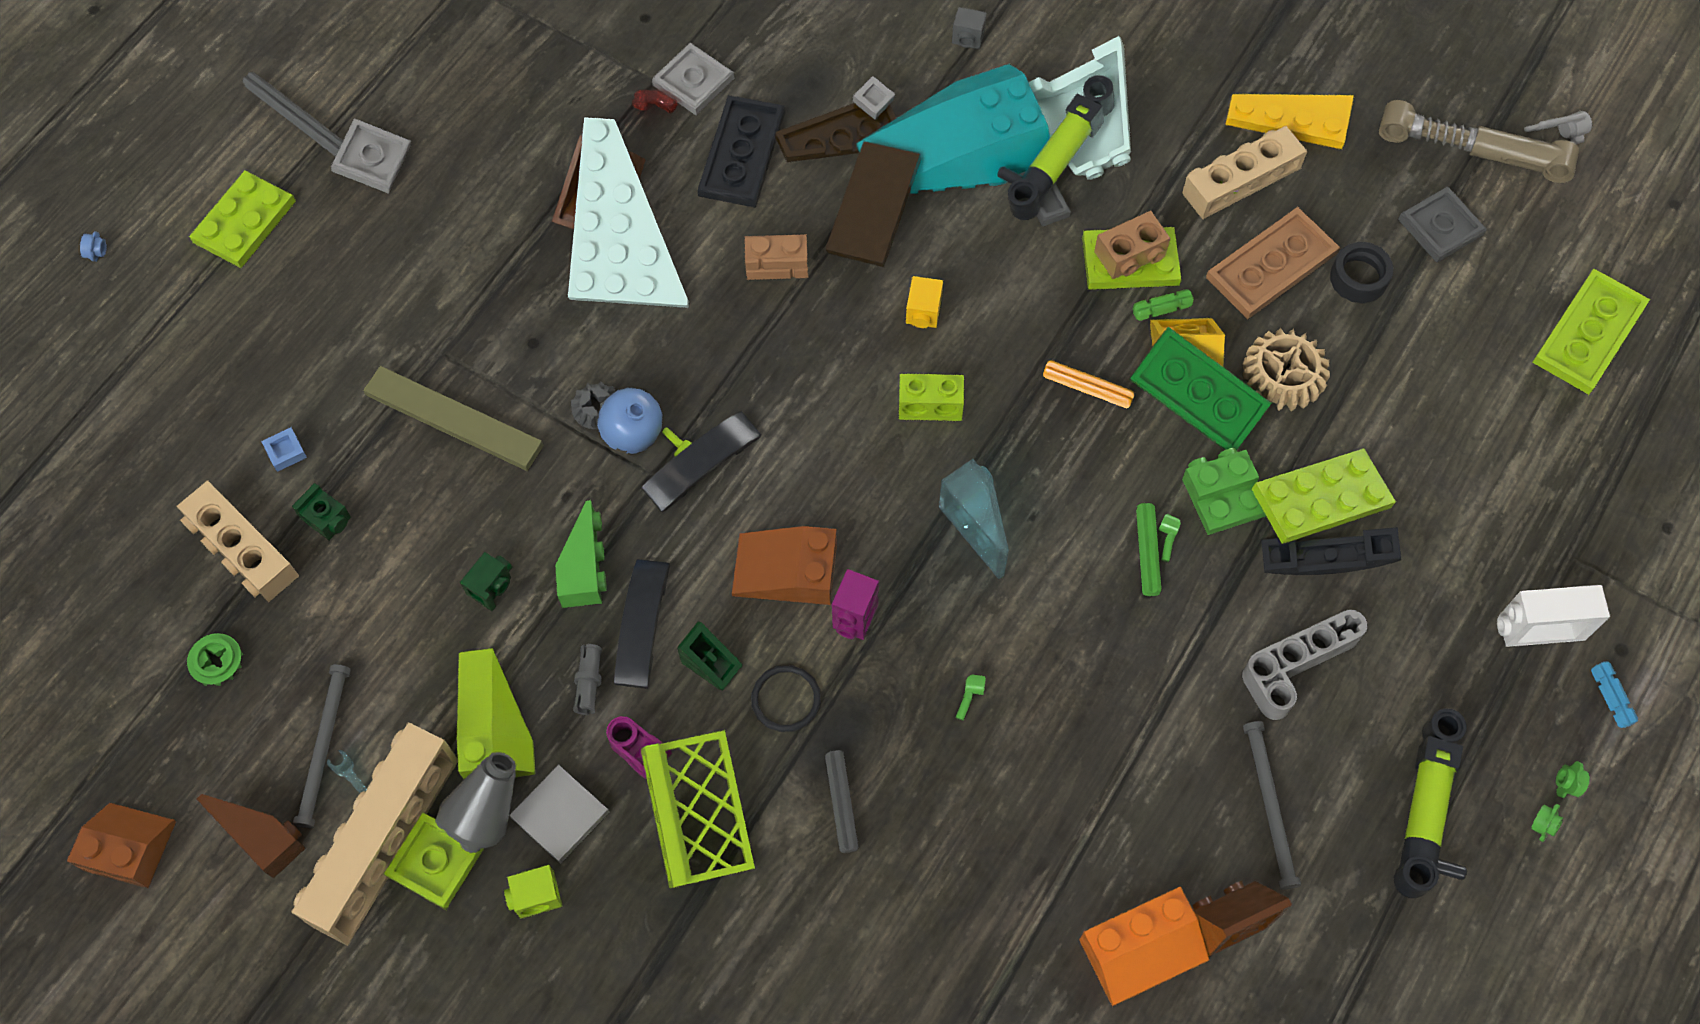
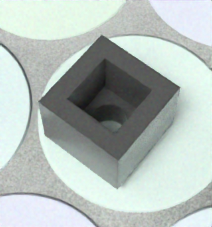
M958 7L953 24L952 44L980 49L985 33L987 13Z

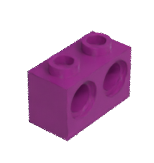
M847 569L832 602L833 629H836L839 635L848 639L857 637L864 640L878 608V580Z

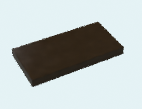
M863 141L825 249L828 254L881 267L885 266L922 159L919 153Z

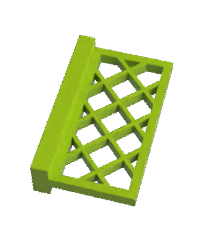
M725 730L663 744L644 746L641 749L669 888L754 869ZM718 740L721 755L715 765L699 756L698 752L705 742ZM698 744L694 752L686 747ZM679 748L691 757L682 771L678 772L668 765L665 751ZM694 759L711 769L701 786L684 775ZM722 760L725 772L718 768ZM715 772L725 778L728 783V790L722 800L705 789ZM670 773L677 777L673 785ZM680 780L698 790L688 807L675 799L674 790ZM701 793L718 803L709 820L691 810ZM729 795L731 797L732 806L726 803V800L728 799ZM677 807L684 811L681 818H679ZM722 807L732 812L735 816L736 824L729 834L712 824ZM688 814L705 825L695 842L682 833L681 825ZM709 828L726 838L716 856L699 845ZM737 829L740 841L733 837ZM730 841L742 849L744 864L731 866L720 859ZM685 842L692 846L688 854L686 852ZM697 849L711 858L712 862L705 873L692 876L689 859ZM716 863L725 867L723 869L712 871Z

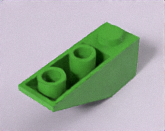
M591 500L585 502L555 565L557 596L562 608L601 604V592L607 591L605 572H600L599 561H604L605 559L603 542H597V531H602V519L600 511H594Z

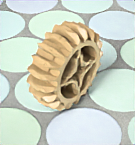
M1280 328L1276 331L1275 335L1268 331L1263 338L1258 337L1254 344L1248 348L1247 357L1243 361V368L1245 369L1243 379L1248 380L1247 385L1268 401L1276 403L1278 411L1284 405H1287L1290 411H1293L1297 404L1304 409L1309 401L1314 403L1321 392H1324L1327 386L1326 382L1330 377V371L1327 370L1329 360L1324 359L1325 349H1316L1317 340L1308 342L1306 340V333L1299 337L1295 335L1294 329L1289 331V334H1285ZM1290 364L1289 370H1286L1285 374L1281 375L1283 369H1286L1287 365Z

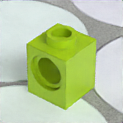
M550 865L507 877L509 888L504 890L508 909H514L521 919L562 907L555 873Z

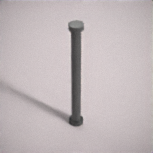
M334 664L330 666L329 674L332 676L298 816H295L293 819V825L297 827L314 828L315 820L312 817L345 678L350 676L351 671L350 668L343 665Z
M1262 721L1250 722L1243 725L1244 734L1249 736L1282 879L1279 881V886L1281 890L1297 888L1301 886V881L1295 875L1262 734V731L1265 730L1264 723Z

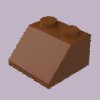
M109 803L81 827L67 861L86 872L149 888L176 821Z

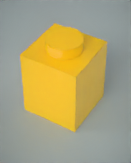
M912 276L906 310V324H912L918 328H937L943 280Z

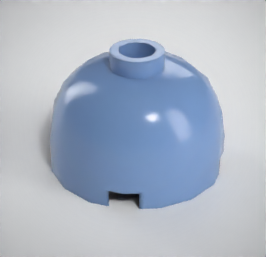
M625 388L616 391L605 400L599 411L597 426L602 439L609 447L634 454L645 451L655 442L662 429L663 414L659 403L651 394L641 389Z

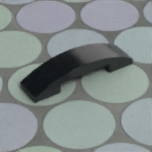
M740 411L712 428L680 452L642 486V490L663 513L685 496L688 489L732 455H738L759 439L761 433Z
M1397 527L1363 530V536L1297 542L1293 540L1284 544L1281 543L1279 538L1261 540L1264 573L1281 575L1336 574L1371 569L1401 561Z
M636 560L622 617L615 666V685L648 689L654 658L652 651L662 595H665L670 564L667 562Z

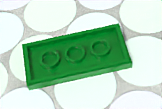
M1170 327L1165 329L1129 378L1130 381L1224 450L1229 448L1237 450L1271 405L1270 401Z

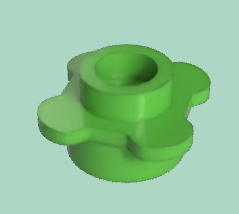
M1576 761L1571 766L1565 764L1557 773L1556 784L1558 788L1556 793L1558 797L1564 798L1567 794L1580 797L1587 790L1589 774L1583 770L1584 766L1581 762Z
M1556 804L1553 809L1543 805L1534 820L1532 830L1541 834L1540 841L1542 842L1545 841L1548 834L1554 837L1562 824L1563 817L1559 816L1558 813L1560 809L1559 804Z

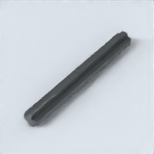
M249 72L247 76L243 77V83L247 89L334 156L337 155L343 143L341 138L256 73Z

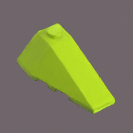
M493 648L459 653L457 751L458 771L463 779L486 757L495 752L507 754L514 760L516 764L515 777L536 774L532 737Z

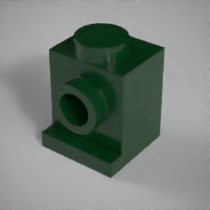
M316 483L292 505L300 519L328 541L335 534L342 532L351 518L345 506L323 491Z
M484 552L460 581V584L466 595L490 611H493L496 608L493 600L496 596H501L510 584L511 576L509 572L513 566L499 555L494 558Z

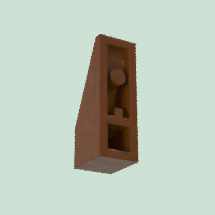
M204 794L196 798L252 860L273 879L306 849L298 840L302 833L289 820L282 824L272 815Z

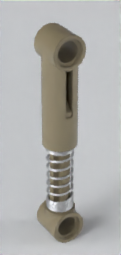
M1394 100L1386 104L1379 128L1380 136L1389 142H1402L1410 136L1419 139L1426 137L1427 141L1434 139L1435 143L1442 141L1443 145L1447 142L1451 143V147L1455 144L1459 145V149H1461L1463 146L1464 150H1469V155L1541 172L1547 180L1556 183H1565L1574 177L1579 154L1578 146L1566 140L1548 143L1478 126L1477 129L1470 127L1466 130L1464 125L1458 128L1455 123L1450 126L1447 121L1442 124L1439 119L1435 122L1432 121L1431 117L1425 120L1424 115H1417L1414 107L1402 100Z

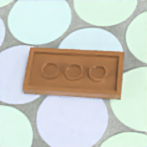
M1297 207L1207 272L1206 278L1249 319L1337 255L1340 247Z

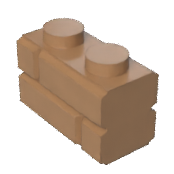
M807 235L745 236L747 280L789 279L791 277L808 278Z

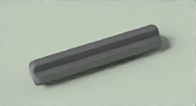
M840 750L830 751L826 753L825 759L839 850L841 853L854 852L858 850V841L844 753Z

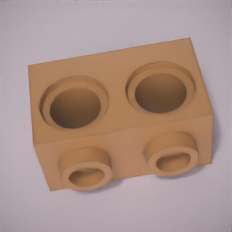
M1149 211L1098 234L1094 252L1111 278L1115 279L1122 275L1129 276L1143 265L1148 263L1154 264L1162 260L1167 253L1170 237L1153 212Z

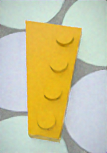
M1232 94L1225 125L1267 133L1270 130L1276 131L1287 126L1300 141L1342 149L1345 143L1354 95Z

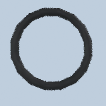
M793 665L776 666L765 671L756 681L751 693V705L757 719L767 728L779 732L796 731L807 726L816 716L821 704L820 689L815 679L804 669ZM781 672H792L801 675L809 682L813 690L814 703L810 713L803 720L791 725H780L771 722L762 714L758 705V693L762 684L769 677Z

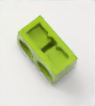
M900 374L899 420L962 421L964 375Z

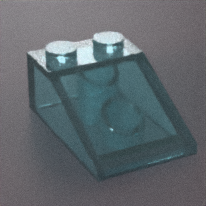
M972 459L941 480L939 508L996 577L1001 579L1005 574L1009 549L993 483L994 480L986 467H980Z

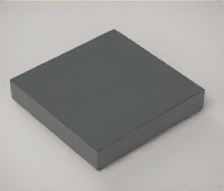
M1448 186L1404 211L1398 218L1436 263L1480 238L1487 230Z

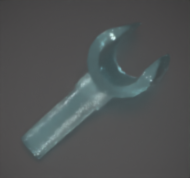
M339 750V753L344 758L343 762L338 766H334L327 759L328 766L336 775L344 776L349 780L359 794L363 791L366 792L367 788L352 770L353 761L344 751Z

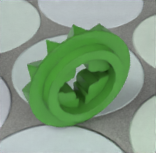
M219 633L210 634L201 638L193 645L188 654L187 667L191 676L205 686L208 684L220 686L221 682L233 679V674L236 670L242 668L240 662L243 653L238 643L232 637ZM209 652L218 657L221 656L220 660L223 665L221 668L219 666L216 667L214 664L211 665L212 661L208 655Z

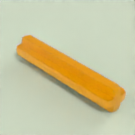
M1050 360L1044 368L1043 376L1045 378L1121 407L1129 408L1133 401L1135 393L1133 390Z

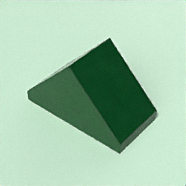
M699 621L677 647L683 665L722 691L743 665Z

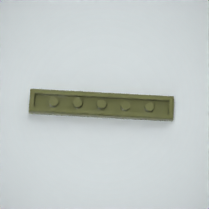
M382 366L378 368L363 390L366 396L525 471L529 470L544 446L541 440Z

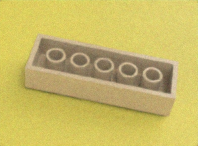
M409 722L404 730H400L395 735L391 743L390 753L385 761H380L375 767L371 784L366 792H361L356 798L353 805L354 811L347 823L341 824L337 829L333 839L334 844L328 854H324L316 863L314 868L315 875L307 887H303L294 900L295 907L292 910L294 915L318 931L347 946L349 945L388 879L384 872L421 814L428 813L458 762V758L445 740Z

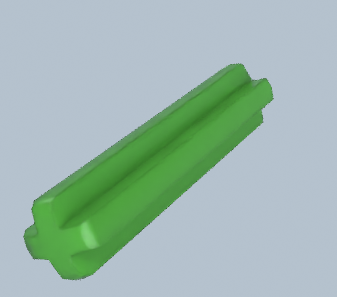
M1141 503L1137 506L1136 513L1142 593L1145 596H1158L1161 592L1155 506L1152 503Z

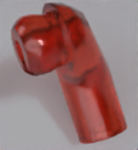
M638 90L635 92V98L632 101V105L642 111L647 109L648 103H651L669 113H673L678 104L677 100L659 90Z

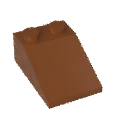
M800 526L740 533L732 596L830 605L837 550V530Z

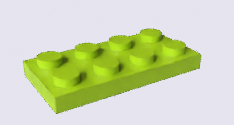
M1593 269L1532 363L1589 395L1650 299Z
M1365 449L1256 482L1252 487L1255 497L1282 544L1390 509L1396 503Z

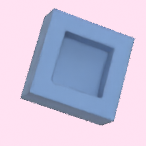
M291 427L261 441L277 472L307 458Z

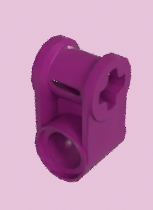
M624 716L614 718L608 724L606 731L611 748L639 775L647 780L641 749L644 746L663 743L655 736L646 732L632 719ZM621 730L632 732L631 738L625 742H618L614 739L615 735ZM670 750L665 751L666 757L669 758L672 752Z

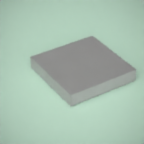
M689 43L652 78V84L690 112L697 115L734 79V72Z
M354 118L331 166V171L389 194L409 151L411 141Z
M558 765L509 816L561 864L604 819L609 810Z

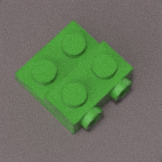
M1229 448L1218 455V459L1207 461L1205 457L1189 463V468L1186 469L1182 480L1207 535L1266 517L1252 491V487L1258 481L1259 476L1247 450L1237 452L1235 448Z

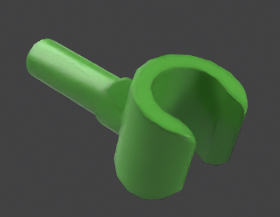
M1170 514L1164 516L1159 527V531L1168 534L1165 539L1161 559L1164 562L1170 561L1172 545L1181 524L1178 518Z
M970 675L967 678L964 698L956 715L957 719L964 720L972 701V694H984L985 676Z

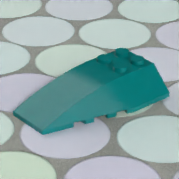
M1007 64L952 83L859 141L857 148L860 152L863 141L919 153L922 159L910 194L918 193V190L932 189L935 192L945 191V188L962 186V189L975 188V185L980 184L997 186L1008 183L998 177V170L1005 166L1018 174L1026 172L1050 139L1047 121L1025 74L1012 65Z

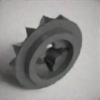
M600 381L599 384L594 385L587 383L585 388L577 390L576 396L571 400L574 419L585 428L598 429L599 414L591 406V400L595 397L599 402H602L600 403V407H602L605 400L616 392L614 387L604 385Z

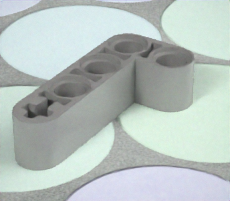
M1356 610L1343 611L1268 646L1251 656L1242 672V678L1265 717L1272 720L1283 719L1294 706L1297 700V693L1289 679L1290 677L1348 651L1357 645L1367 630V621L1361 613ZM1343 627V629L1346 631L1342 632L1338 637V633ZM1312 639L1321 640L1326 648L1317 647ZM1283 653L1293 654L1297 662L1286 660ZM1253 667H1263L1267 671L1268 676L1258 675ZM1271 695L1282 697L1285 705L1275 704L1271 699Z

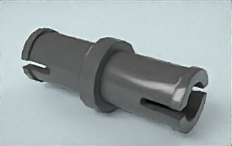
M586 644V646L582 645L580 647L579 671L574 676V683L577 685L573 711L581 715L595 713L597 687L601 685L602 678L599 674L602 648L594 644Z

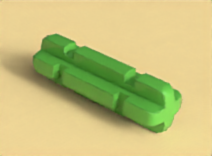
M1185 289L1177 291V295L1170 293L1151 298L1148 303L1146 300L1136 302L1133 305V314L1136 320L1140 321L1148 319L1149 315L1155 317L1177 311V307L1179 309L1189 308L1194 302L1190 290Z

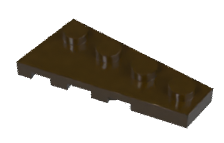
M853 103L775 132V138L786 162L859 153L857 148L859 141L892 122L896 117L890 105L874 119L857 104Z

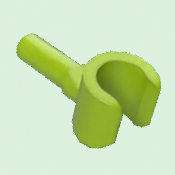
M668 427L662 431L678 448L674 453L675 457L692 444L688 440L683 441L679 439Z

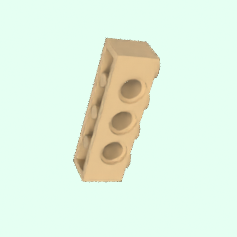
M1287 126L1276 131L1270 130L1261 139L1253 143H1245L1237 151L1227 156H1219L1212 164L1202 169L1196 168L1192 170L1186 177L1182 194L1199 216L1205 219L1301 169L1307 150Z
M208 480L177 505V508L184 515L180 521L193 535L199 531L204 536L200 541L213 555L220 552L225 557L221 563L233 576L240 573L245 578L242 585L254 597L261 594L270 602L299 577L292 565ZM220 519L217 524L210 526L213 521ZM241 539L236 546L230 547L234 541ZM261 560L257 567L251 568L254 562Z

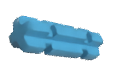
M1603 662L1595 665L1591 672L1596 682L1600 681L1601 683L1599 688L1610 711H1615L1616 713L1613 717L1620 728H1625L1635 724L1638 721V717L1634 709L1628 707L1630 701L1619 679H1614L1613 675L1616 673L1611 663Z

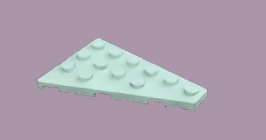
M584 117L568 298L581 301L689 308L688 298L615 119Z

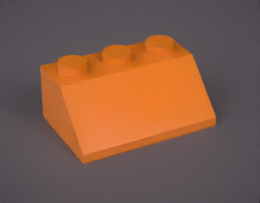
M1181 887L1084 931L1079 939L1112 1007L1209 961L1198 919Z

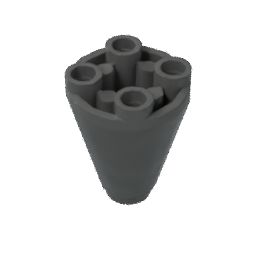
M501 752L490 754L441 803L435 820L436 824L448 836L459 842L465 851L476 853L481 848L497 845L504 838L516 774L514 760Z

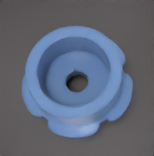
M98 232L84 234L80 243L81 256L89 258L91 261H98L99 257H104L106 253L105 239H101Z

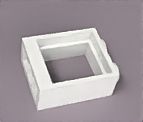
M1602 585L1520 591L1500 613L1497 619V628L1499 634L1504 636L1506 647L1585 641L1610 615Z

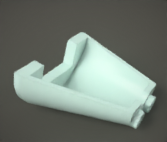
M1119 36L1092 49L1095 57L1092 61L1050 82L1040 77L1029 82L1047 121L1051 137L1066 117L1065 109L1075 95L1078 93L1084 96L1083 86L1085 81L1095 75L1106 76L1111 80L1114 92L1113 110L1104 116V123L1093 138L1088 136L1068 164L1075 175H1086L1088 180L1103 175V169L1113 165L1114 167H1119L1131 160L1129 155L1131 145L1124 44Z

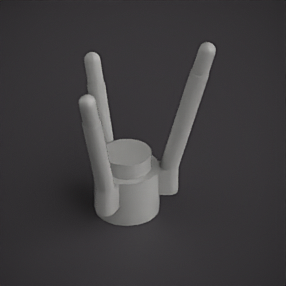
M1578 111L1565 117L1549 119L1535 125L1526 126L1524 131L1531 132L1558 126L1560 134L1564 138H1570V142L1577 145L1584 142L1583 135L1591 131L1592 121L1587 112Z

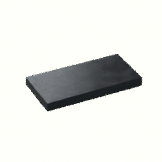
M731 95L727 96L697 190L698 197L756 208L776 143L775 132L780 130L784 117V105Z

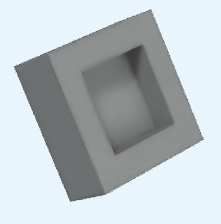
M872 76L853 96V102L872 118L876 119L892 103L895 94Z

